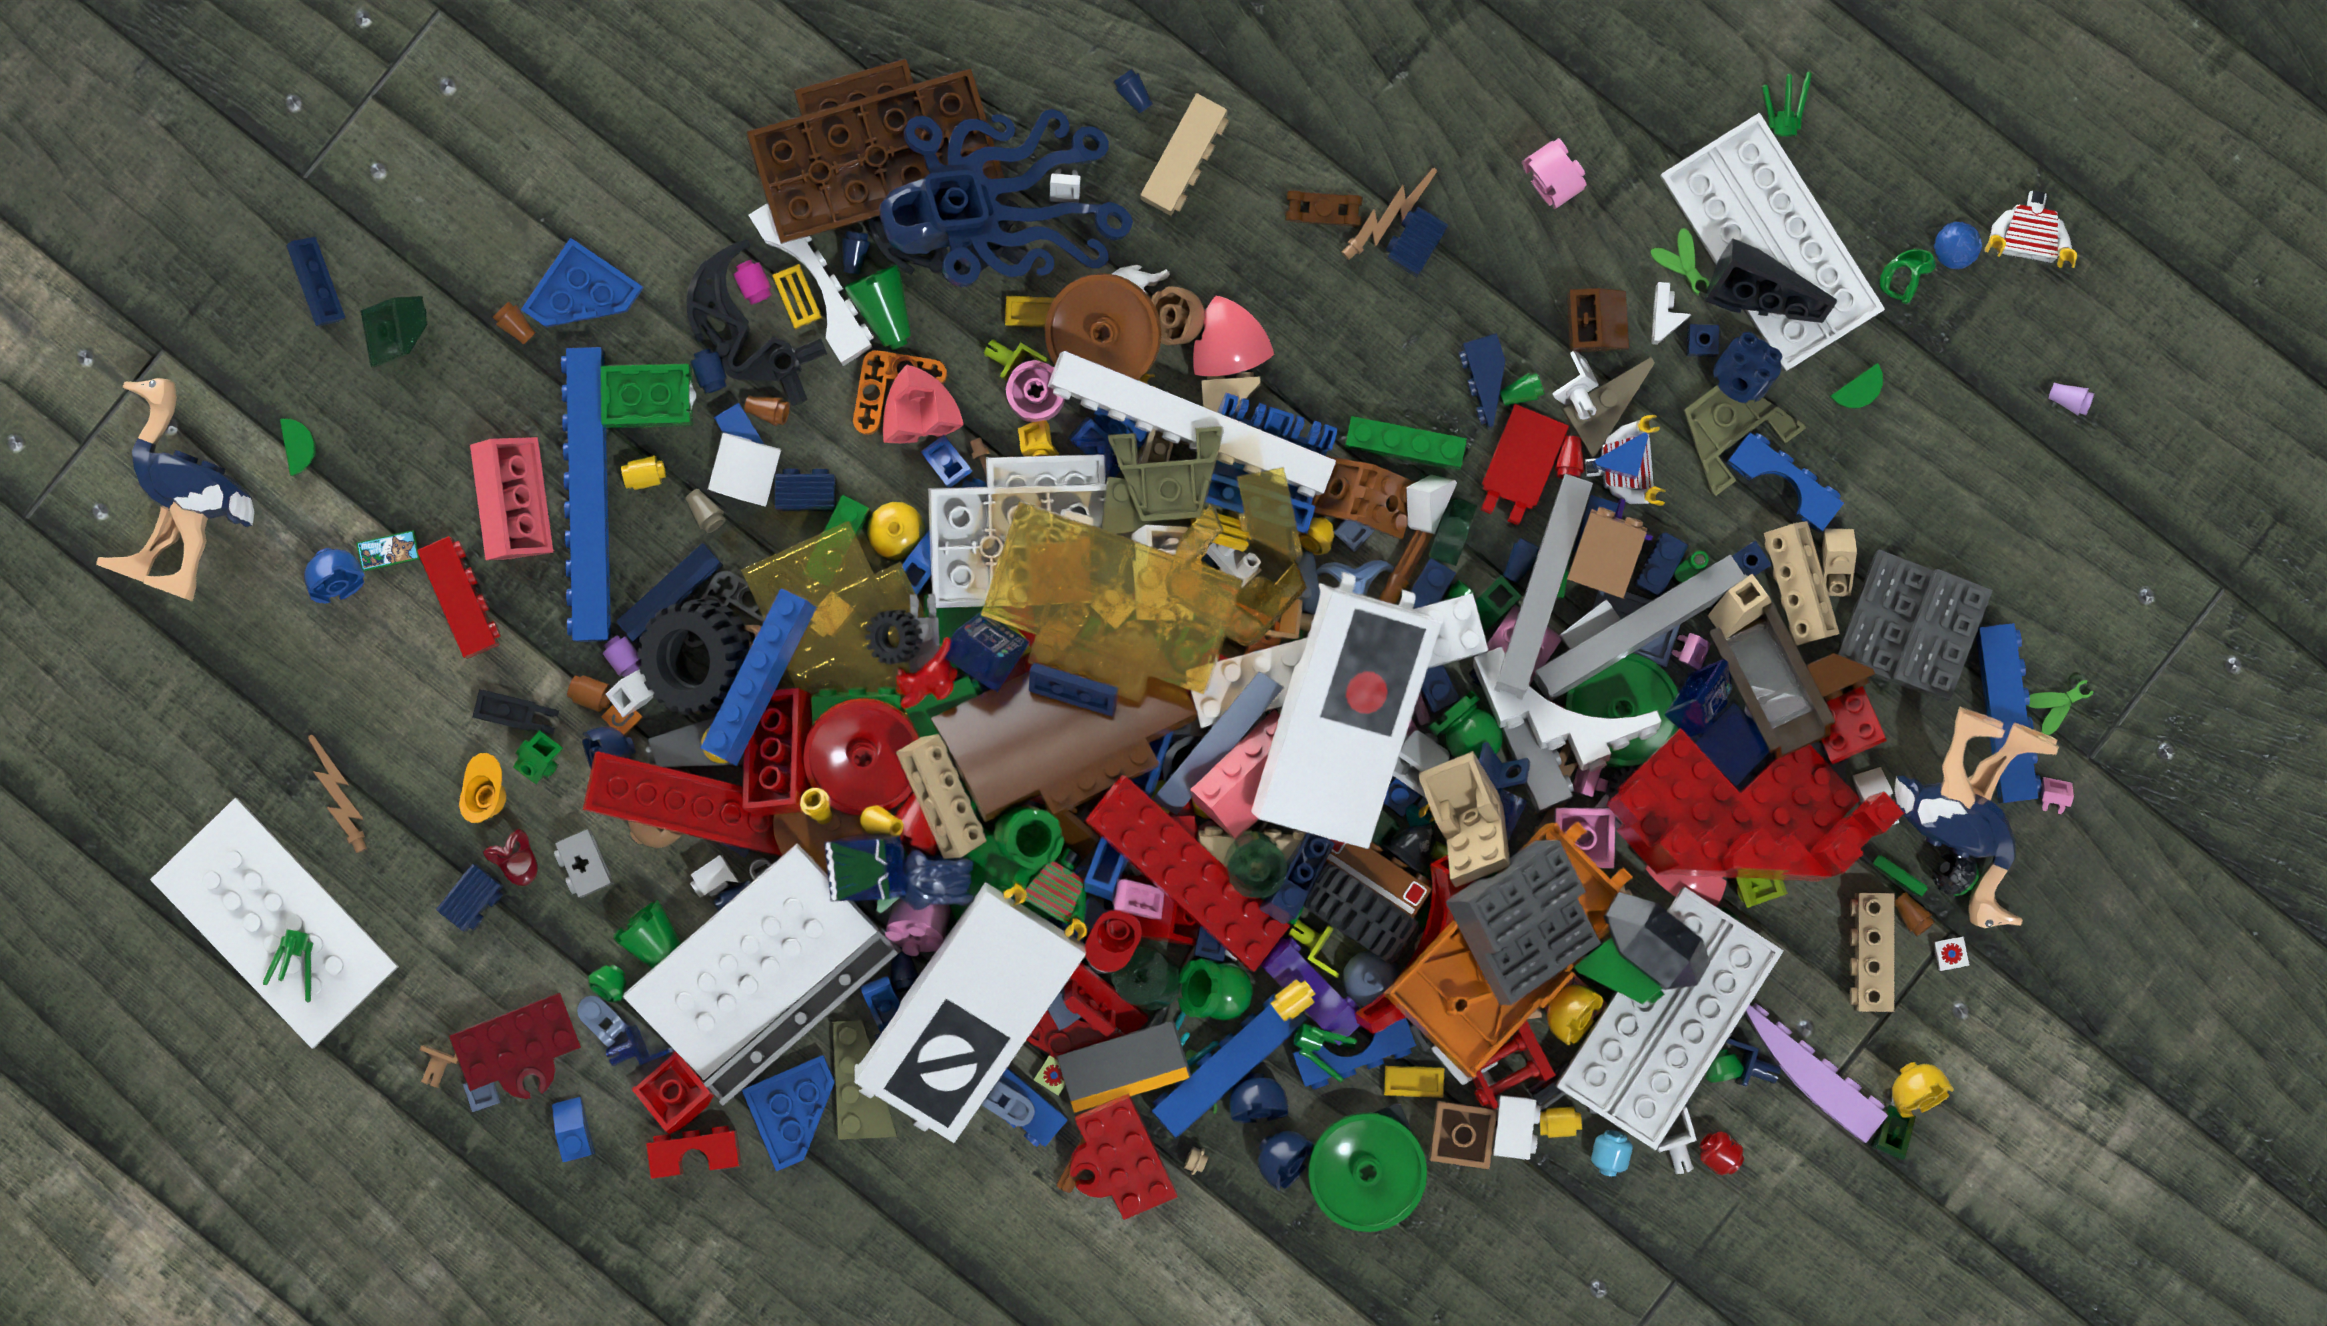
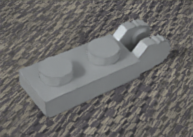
M935 594L928 595L927 607L929 608V617L918 618L919 600L917 595H910V613L914 615L911 620L917 619L920 624L916 626V629L922 628L923 633L918 634V638L923 639L922 644L916 645L920 648V651L915 653V657L910 660V673L921 669L939 650L938 617H936Z

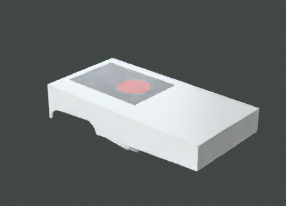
M1342 572V581L1338 588L1335 587L1334 589L1319 583V603L1306 647L1300 662L1294 667L1251 812L1261 820L1369 849L1442 623L1433 617L1425 615V613L1412 610L1415 602L1414 593L1402 590V598L1399 605L1390 604L1353 593L1355 576Z

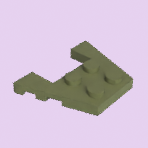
M1718 385L1683 411L1709 488L1714 497L1736 481L1719 458L1721 453L1764 421L1769 424L1784 445L1805 430L1806 426L1763 397L1757 402L1749 400L1748 403H1740L1724 394Z
M1223 426L1195 428L1197 459L1138 464L1137 437L1135 433L1108 435L1109 443L1117 457L1118 465L1126 479L1129 492L1142 522L1202 518L1224 433Z

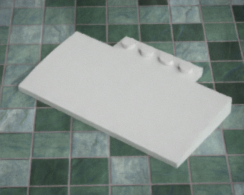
M1103 454L987 457V487L928 489L932 594L936 596V608L1033 605L1029 602L1026 543L1071 540L1064 537L1068 523L1059 520L1062 509L1094 518L1091 530L1081 527L1078 539L1089 541L1092 594L1102 583L1108 586L1113 581L1125 593L1131 596V590L1135 586L1132 533L1100 536L1106 491ZM1092 597V600H1091V601L1051 603V604L1092 603L1095 599Z

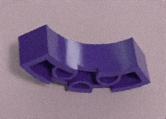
M1291 936L1286 940L1281 937L1260 965L1283 989L1296 979L1300 983L1305 980L1315 992V995L1311 997L1315 1003L1304 1011L1324 1031L1348 1037L1360 1026L1355 1016L1360 1007L1349 996L1343 999L1298 953L1302 948ZM1334 1040L1338 1045L1342 1043L1341 1041Z

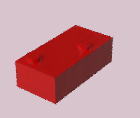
M800 688L774 691L744 751V810L758 816L803 812L800 806L802 795L812 788L804 767L805 743L808 733L813 726L812 694Z

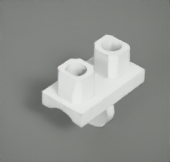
M1212 543L1205 550L1220 567L1216 574L1222 577L1226 573L1240 589L1262 571L1259 568L1261 561L1255 554H1246L1245 552Z

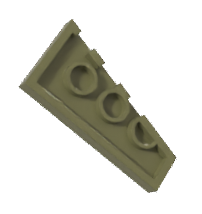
M1107 478L1100 536L1133 533L1145 525L1191 526V518L1142 522L1129 492L1126 479ZM1206 503L1204 509L1222 514L1223 508Z
M863 1020L834 1021L833 1038L838 1140L898 1137L888 1103L876 1095L872 1098L859 1092L863 1087L855 1083L854 1066L859 1064L871 1049Z

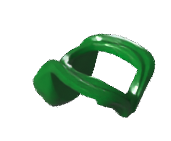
M1911 249L1898 255L1886 265L1881 274V290L1887 295L1901 300L1904 304L1910 303L1917 290L1920 274H1929L1936 267L1932 253L1921 249ZM1902 266L1909 268L1912 272L1910 283L1904 295L1889 289L1894 272Z

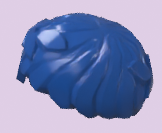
M1953 222L1947 224L1935 238L1934 248L1938 261L1951 269H1962L1971 265L1978 258L1982 250V241L1979 232L1965 222Z

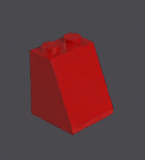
M1123 875L1121 879L1158 888L1144 876ZM1164 894L1161 919H1151L1133 914L1141 924V939L1196 946L1200 925L1166 894Z

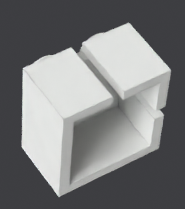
M1497 1095L1496 1101L1499 1107L1495 1109L1497 1110L1496 1121L1498 1122L1494 1131L1491 1154L1494 1156L1530 1160V1153H1536L1537 1136L1532 1134L1534 1124H1539L1541 1107L1536 1105V1100L1532 1098Z

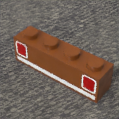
M1327 838L1335 844L1326 862L1355 878L1417 920L1432 897V889L1429 887L1432 883L1430 880L1418 872L1413 877L1405 871L1407 868L1406 864L1394 856L1389 861L1380 855L1383 849L1370 842L1369 849Z

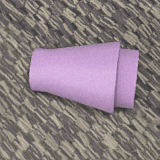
M2054 382L2048 399L2057 402L2076 415H2079V413L2087 415L2094 393L2089 392V388L2062 385Z

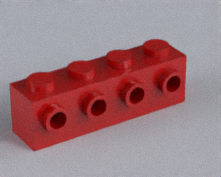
M448 536L418 549L417 552L463 658L470 659L499 646L497 638L501 637L500 631L495 621L490 622L485 612L490 610L484 595H478L474 584H477L478 581L471 567L466 568L462 558L466 557V553L459 540L455 542L454 538Z

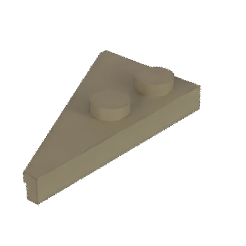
M1652 357L1589 393L1588 395L1597 410L1595 415H1591L1588 410L1590 418L1580 419L1573 403L1563 409L1578 437L1582 439L1581 442L1591 458L1596 456L1655 364Z

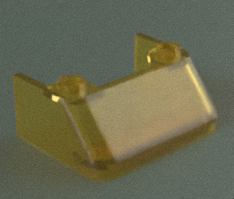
M1284 467L1237 477L1244 510L1243 514H1239L1242 532H1248V544L1287 565L1301 563L1302 549Z
M1210 505L1180 538L1165 580V586L1168 595L1176 602L1239 645L1251 646L1256 644L1307 587L1299 566L1295 563L1289 567L1276 583L1265 577H1255L1241 588L1202 561L1201 558L1207 553L1209 545L1223 531L1216 508Z

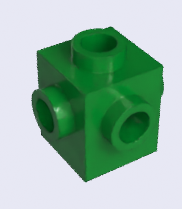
M539 731L529 742L525 740L517 749L515 754L518 756V759L513 768L537 785L544 776L549 779L559 766L556 760L563 747Z

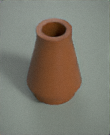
M510 302L506 303L492 317L497 322L496 326L518 339L523 345L536 333L518 306H513Z
M749 395L745 402L744 411L774 426L778 424L784 425L789 416L790 403L785 402L783 398L754 397Z
M1907 892L1894 901V905L1909 933L1913 932L1916 937L1924 933L1935 923L1931 918L1932 914L1911 898Z

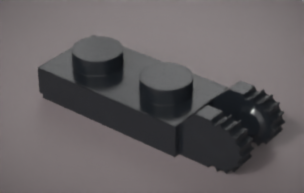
M479 689L472 718L530 732L532 729L554 734L555 728L546 724L533 723L535 712L543 713L550 717H558L559 710L539 706L536 702Z

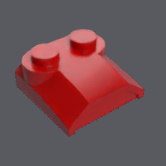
M676 1051L641 1083L631 1088L668 1134L685 1127L710 1104L714 1096L711 1090L703 1084L704 1082Z

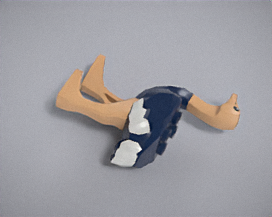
M163 378L140 382L126 381L123 388L145 398L150 405L149 420L132 449L134 470L140 486L148 498L161 507L150 539L139 553L128 557H98L96 565L193 601L198 564L206 545L205 527L207 520L226 516L228 521L233 524L241 523L244 527L253 526L254 508L252 497L232 477L224 475L225 468L202 460L201 465H198V458L175 450L173 455L166 452L155 453L156 445L167 429L175 411L177 398L175 383ZM180 536H182L184 557L181 570L174 575L148 576L157 556L163 550L176 543Z
M1959 707L1955 720L1952 744L1942 766L1944 773L1943 782L1922 785L1916 778L1908 779L1906 776H1897L1894 788L1896 804L1904 812L1903 815L1922 835L1926 836L1925 840L1936 846H1941L1943 843L1952 847V851L1955 854L1964 858H1969L1970 855L1976 858L1994 856L1993 861L1979 878L1971 892L1968 909L1969 919L1972 924L1984 928L2006 924L2020 926L2023 922L2022 918L2001 907L1995 899V891L1998 884L2016 858V846L2013 832L2005 814L1991 801L2001 774L2016 755L2028 752L2057 755L2059 749L2056 745L2057 739L2014 723L2004 746L1996 754L1980 761L1974 774L1967 777L1963 765L1967 741L1972 737L2002 738L2005 730L2002 729L2003 722Z

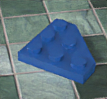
M570 238L521 310L545 327L628 312L643 290V286Z
M824 1055L742 1090L776 1172L800 1162L806 1157L835 1084V1079Z

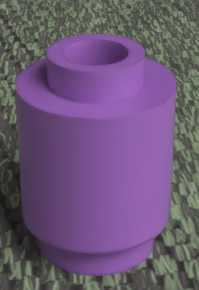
M617 635L604 645L606 650L603 652V655L619 676L626 677L639 670V666H642L637 650L627 637L620 639Z

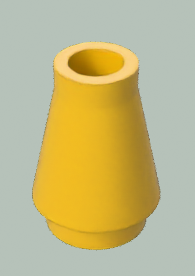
M811 788L804 792L800 802L802 811L815 819L819 824L830 822L832 812L830 810L828 794L824 790Z
M877 805L866 808L860 819L861 826L868 834L898 836L904 827L902 820L894 817Z

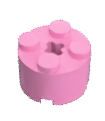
M1559 138L1549 142L1522 161L1526 174L1530 171L1533 173V180L1531 181L1533 186L1549 206L1553 204V209L1567 202L1587 186L1582 177L1585 175L1582 166L1577 160L1572 162L1566 155L1568 150Z
M1037 360L1024 362L1014 369L1007 381L1006 396L1013 412L1024 421L1038 422L1050 420L1063 407L1065 399L1054 395V389L1047 387L1054 367L1045 362ZM1033 385H1037L1038 389H1044L1040 392L1041 397L1035 398L1034 395H1028V393L1032 392L1031 387Z
M899 898L892 905L885 936L902 947V951L907 955L917 956L919 952H936L945 940L951 908L946 904L929 905L922 910H914L909 904Z

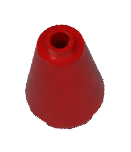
M912 791L894 815V817L902 820L904 825L903 831L898 836H884L906 847L919 850L925 855L935 856L940 849L915 793Z

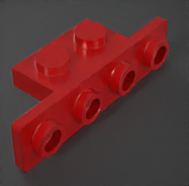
M1082 962L1079 963L1064 985V1003L1072 1013L1079 1014L1092 1029L1099 1030L1106 1037L1115 1031V1026L1123 1033L1128 1034L1137 1031L1148 1021V1015Z

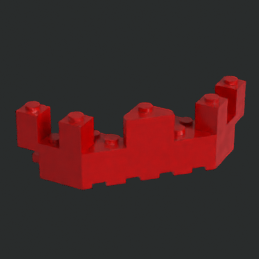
M1678 729L1617 788L1619 792L1606 804L1623 823L1616 831L1656 874L1805 880L1814 882L1843 874L1863 854L1861 848L1872 837L1885 833L1904 814L1897 804L1883 791L1869 796L1849 817L1843 818L1861 799L1811 745L1779 759L1775 758L1739 792L1682 729Z

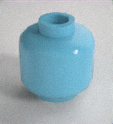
M1606 1130L1604 1134L1596 1137L1591 1161L1599 1168L1601 1174L1616 1176L1617 1172L1627 1170L1633 1145L1627 1139L1628 1136L1619 1131Z

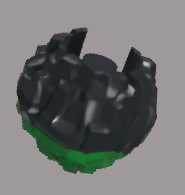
M1952 850L1945 851L1941 857L1947 862L1940 866L1943 876L1932 870V879L1938 889L1944 891L1945 894L1963 895L1972 890L1978 882L1979 872L1977 863L1971 855L1969 858H1964L1955 854Z

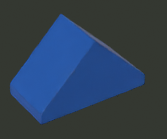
M1644 432L1599 457L1592 463L1594 468L1636 479L1649 436Z

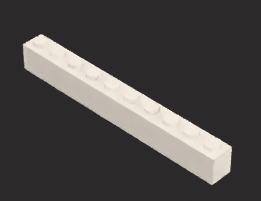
M1066 351L1060 353L1047 386L1054 389L1053 394L1069 400L1070 396L1080 399V405L1088 409L1097 411L1098 407L1109 411L1108 416L1124 422L1125 418L1136 422L1135 427L1146 432H1152V429L1162 432V438L1168 441L1179 443V440L1189 443V449L1197 452L1195 428L1223 426L1224 433L1217 456L1218 461L1228 465H1233L1234 462L1244 465V471L1256 476H1260L1261 473L1271 476V482L1283 487H1287V484L1298 487L1297 492L1307 497L1314 498L1315 494H1324L1336 460Z

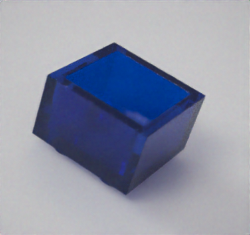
M1735 703L1730 704L1694 742L1734 787L1770 751L1756 723Z

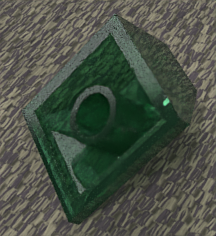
M423 296L393 297L360 310L370 367H377L410 354L428 325Z

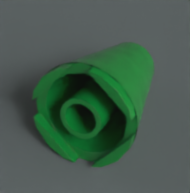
M897 265L877 271L873 275L862 277L845 286L847 295L884 347L890 345L893 350L908 344L906 338L911 336L901 273Z
M658 900L655 903H649L627 920L629 923L625 931L620 927L613 935V939L617 944L651 969L682 944L668 915Z

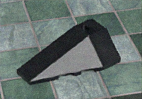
M1734 238L1731 239L1718 259L1705 295L1706 302L1731 312L1741 313V309L1758 311V315L1768 316L1769 313L1783 314L1788 319L1823 323L1837 303L1836 298L1768 254Z

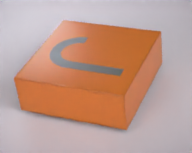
M614 705L601 716L611 727L622 732L624 736L643 718L637 710L622 717Z

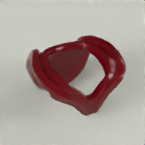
M521 829L515 830L508 837L504 847L495 845L483 851L485 858L489 862L498 865L506 878L515 885L527 886L537 875V860L530 847L527 834ZM517 840L520 843L521 847L517 852L510 855L513 852L514 844Z

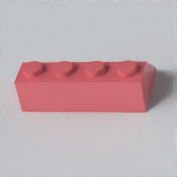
M538 437L488 439L470 445L485 559L504 560L553 553Z
M1275 710L1190 789L1194 804L1235 840L1259 819L1251 810L1280 714Z

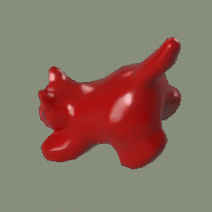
M946 637L935 656L918 671L908 673L902 668L897 669L896 691L898 694L905 696L900 703L902 708L905 709L917 705L927 694H933L937 700L945 699L951 694L954 687L953 681L957 676V669L951 666L947 658H944L950 650V638Z

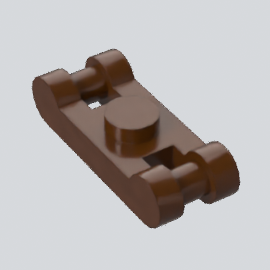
M1287 191L1289 211H1286L1285 221L1358 227L1361 226V217L1358 215L1363 197L1359 195ZM1301 203H1310L1309 213L1300 212ZM1339 205L1347 206V215H1338Z

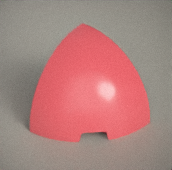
M1220 296L1213 298L1205 310L1202 339L1196 340L1194 343V374L1199 376L1230 375L1249 370L1270 359L1274 355L1273 348L1260 323L1237 303Z
M906 365L900 371L892 384L885 405L883 418V441L885 443L918 442L920 436L924 437L927 435H935L939 438L954 432L964 425L954 398L935 377L909 365Z
M1649 866L1645 868L1673 896L1677 897L1684 886L1715 907L1718 906L1726 887V880L1721 876L1656 874Z

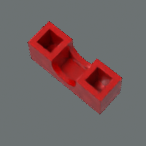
M729 1125L711 1128V1134L700 1135V1130L682 1132L683 1138L671 1139V1134L653 1136L654 1142L646 1143L651 1179L683 1174L682 1159L684 1154L690 1149H698L707 1156L709 1170L742 1165L737 1130L730 1131Z

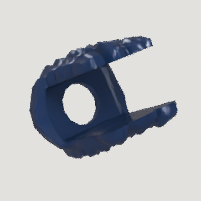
M912 850L908 857L900 860L898 863L899 898L909 904L914 910H922L929 905H969L973 902L974 898L972 894L966 892L971 890L969 884L972 883L969 872L973 870V861L964 859V856L944 859L942 855L924 856L919 850Z

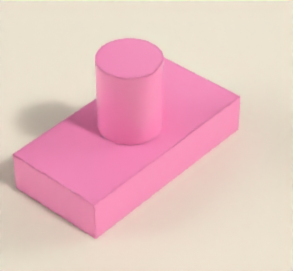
M1118 880L1117 891L1112 902L1115 910L1151 919H1161L1164 893L1159 888L1129 880Z

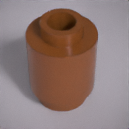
M575 675L570 682L567 697L571 698L573 703L600 712L603 707L608 708L611 703L606 695L610 690V685L585 675L581 677Z

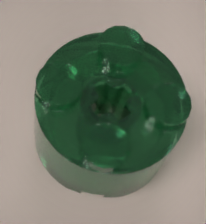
M1255 831L1237 838L1228 848L1224 859L1226 871L1229 874L1228 877L1232 886L1241 895L1250 898H1265L1275 894L1283 886L1286 879L1287 863L1279 844L1274 839ZM1253 862L1260 863L1262 867L1260 869L1252 868L1251 864Z
M1137 946L1129 962L1123 968L1114 971L1111 978L1117 993L1124 1001L1147 1011L1163 1009L1169 1006L1175 1000L1180 990V983H1178L1179 969L1176 963L1168 956L1149 947Z

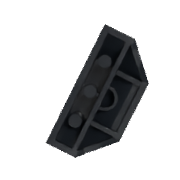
M1621 892L1616 893L1603 917L1609 926L1618 954L1664 990L1697 986L1710 964L1703 939L1659 904Z

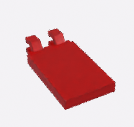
M1514 404L1481 486H1484L1483 490L1488 491L1480 510L1491 515L1499 496L1510 500L1515 504L1507 522L1518 526L1525 509L1536 507L1569 426Z

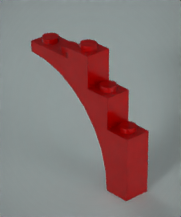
M1448 855L1430 864L1433 885L1431 908L1426 928L1416 951L1396 980L1454 920L1445 901L1475 882L1473 880L1455 887L1450 879ZM1383 993L1373 1002L1355 1013L1357 1023L1373 1034L1386 1029L1387 1026L1401 1019L1407 1018Z

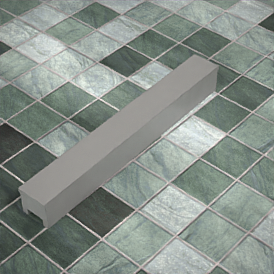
M1568 474L1564 475L1494 691L1500 692V690L1517 695L1516 698L1521 700L1527 691L1593 485L1592 482Z
M1730 554L1535 671L1537 675L1533 679L1545 698L1551 702L1720 601L1729 589L1747 578V576L1743 574Z
M884 928L874 934L703 1083L720 1100L719 1102L722 1106L729 1102L902 951L896 943L886 938Z

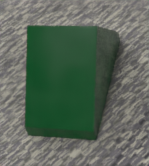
M1888 1105L1885 1111L1888 1116L1878 1127L1871 1147L1904 1160L1916 1116L1902 1117L1896 1107Z

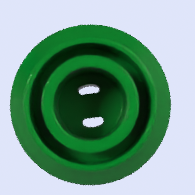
M615 965L610 967L603 966L588 976V985L592 991L611 1003L622 1000L627 981L624 978V971Z
M1722 1049L1713 1060L1704 1077L1710 1083L1722 1082L1742 1076L1744 1067L1735 1053L1729 1054L1728 1049Z

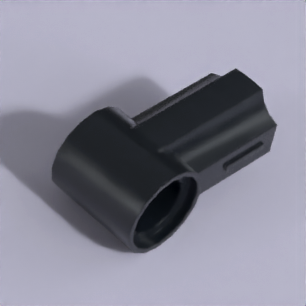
M1571 1060L1562 1062L1554 1070L1555 1076L1546 1081H1538L1528 1088V1091L1542 1110L1567 1094L1555 1085Z

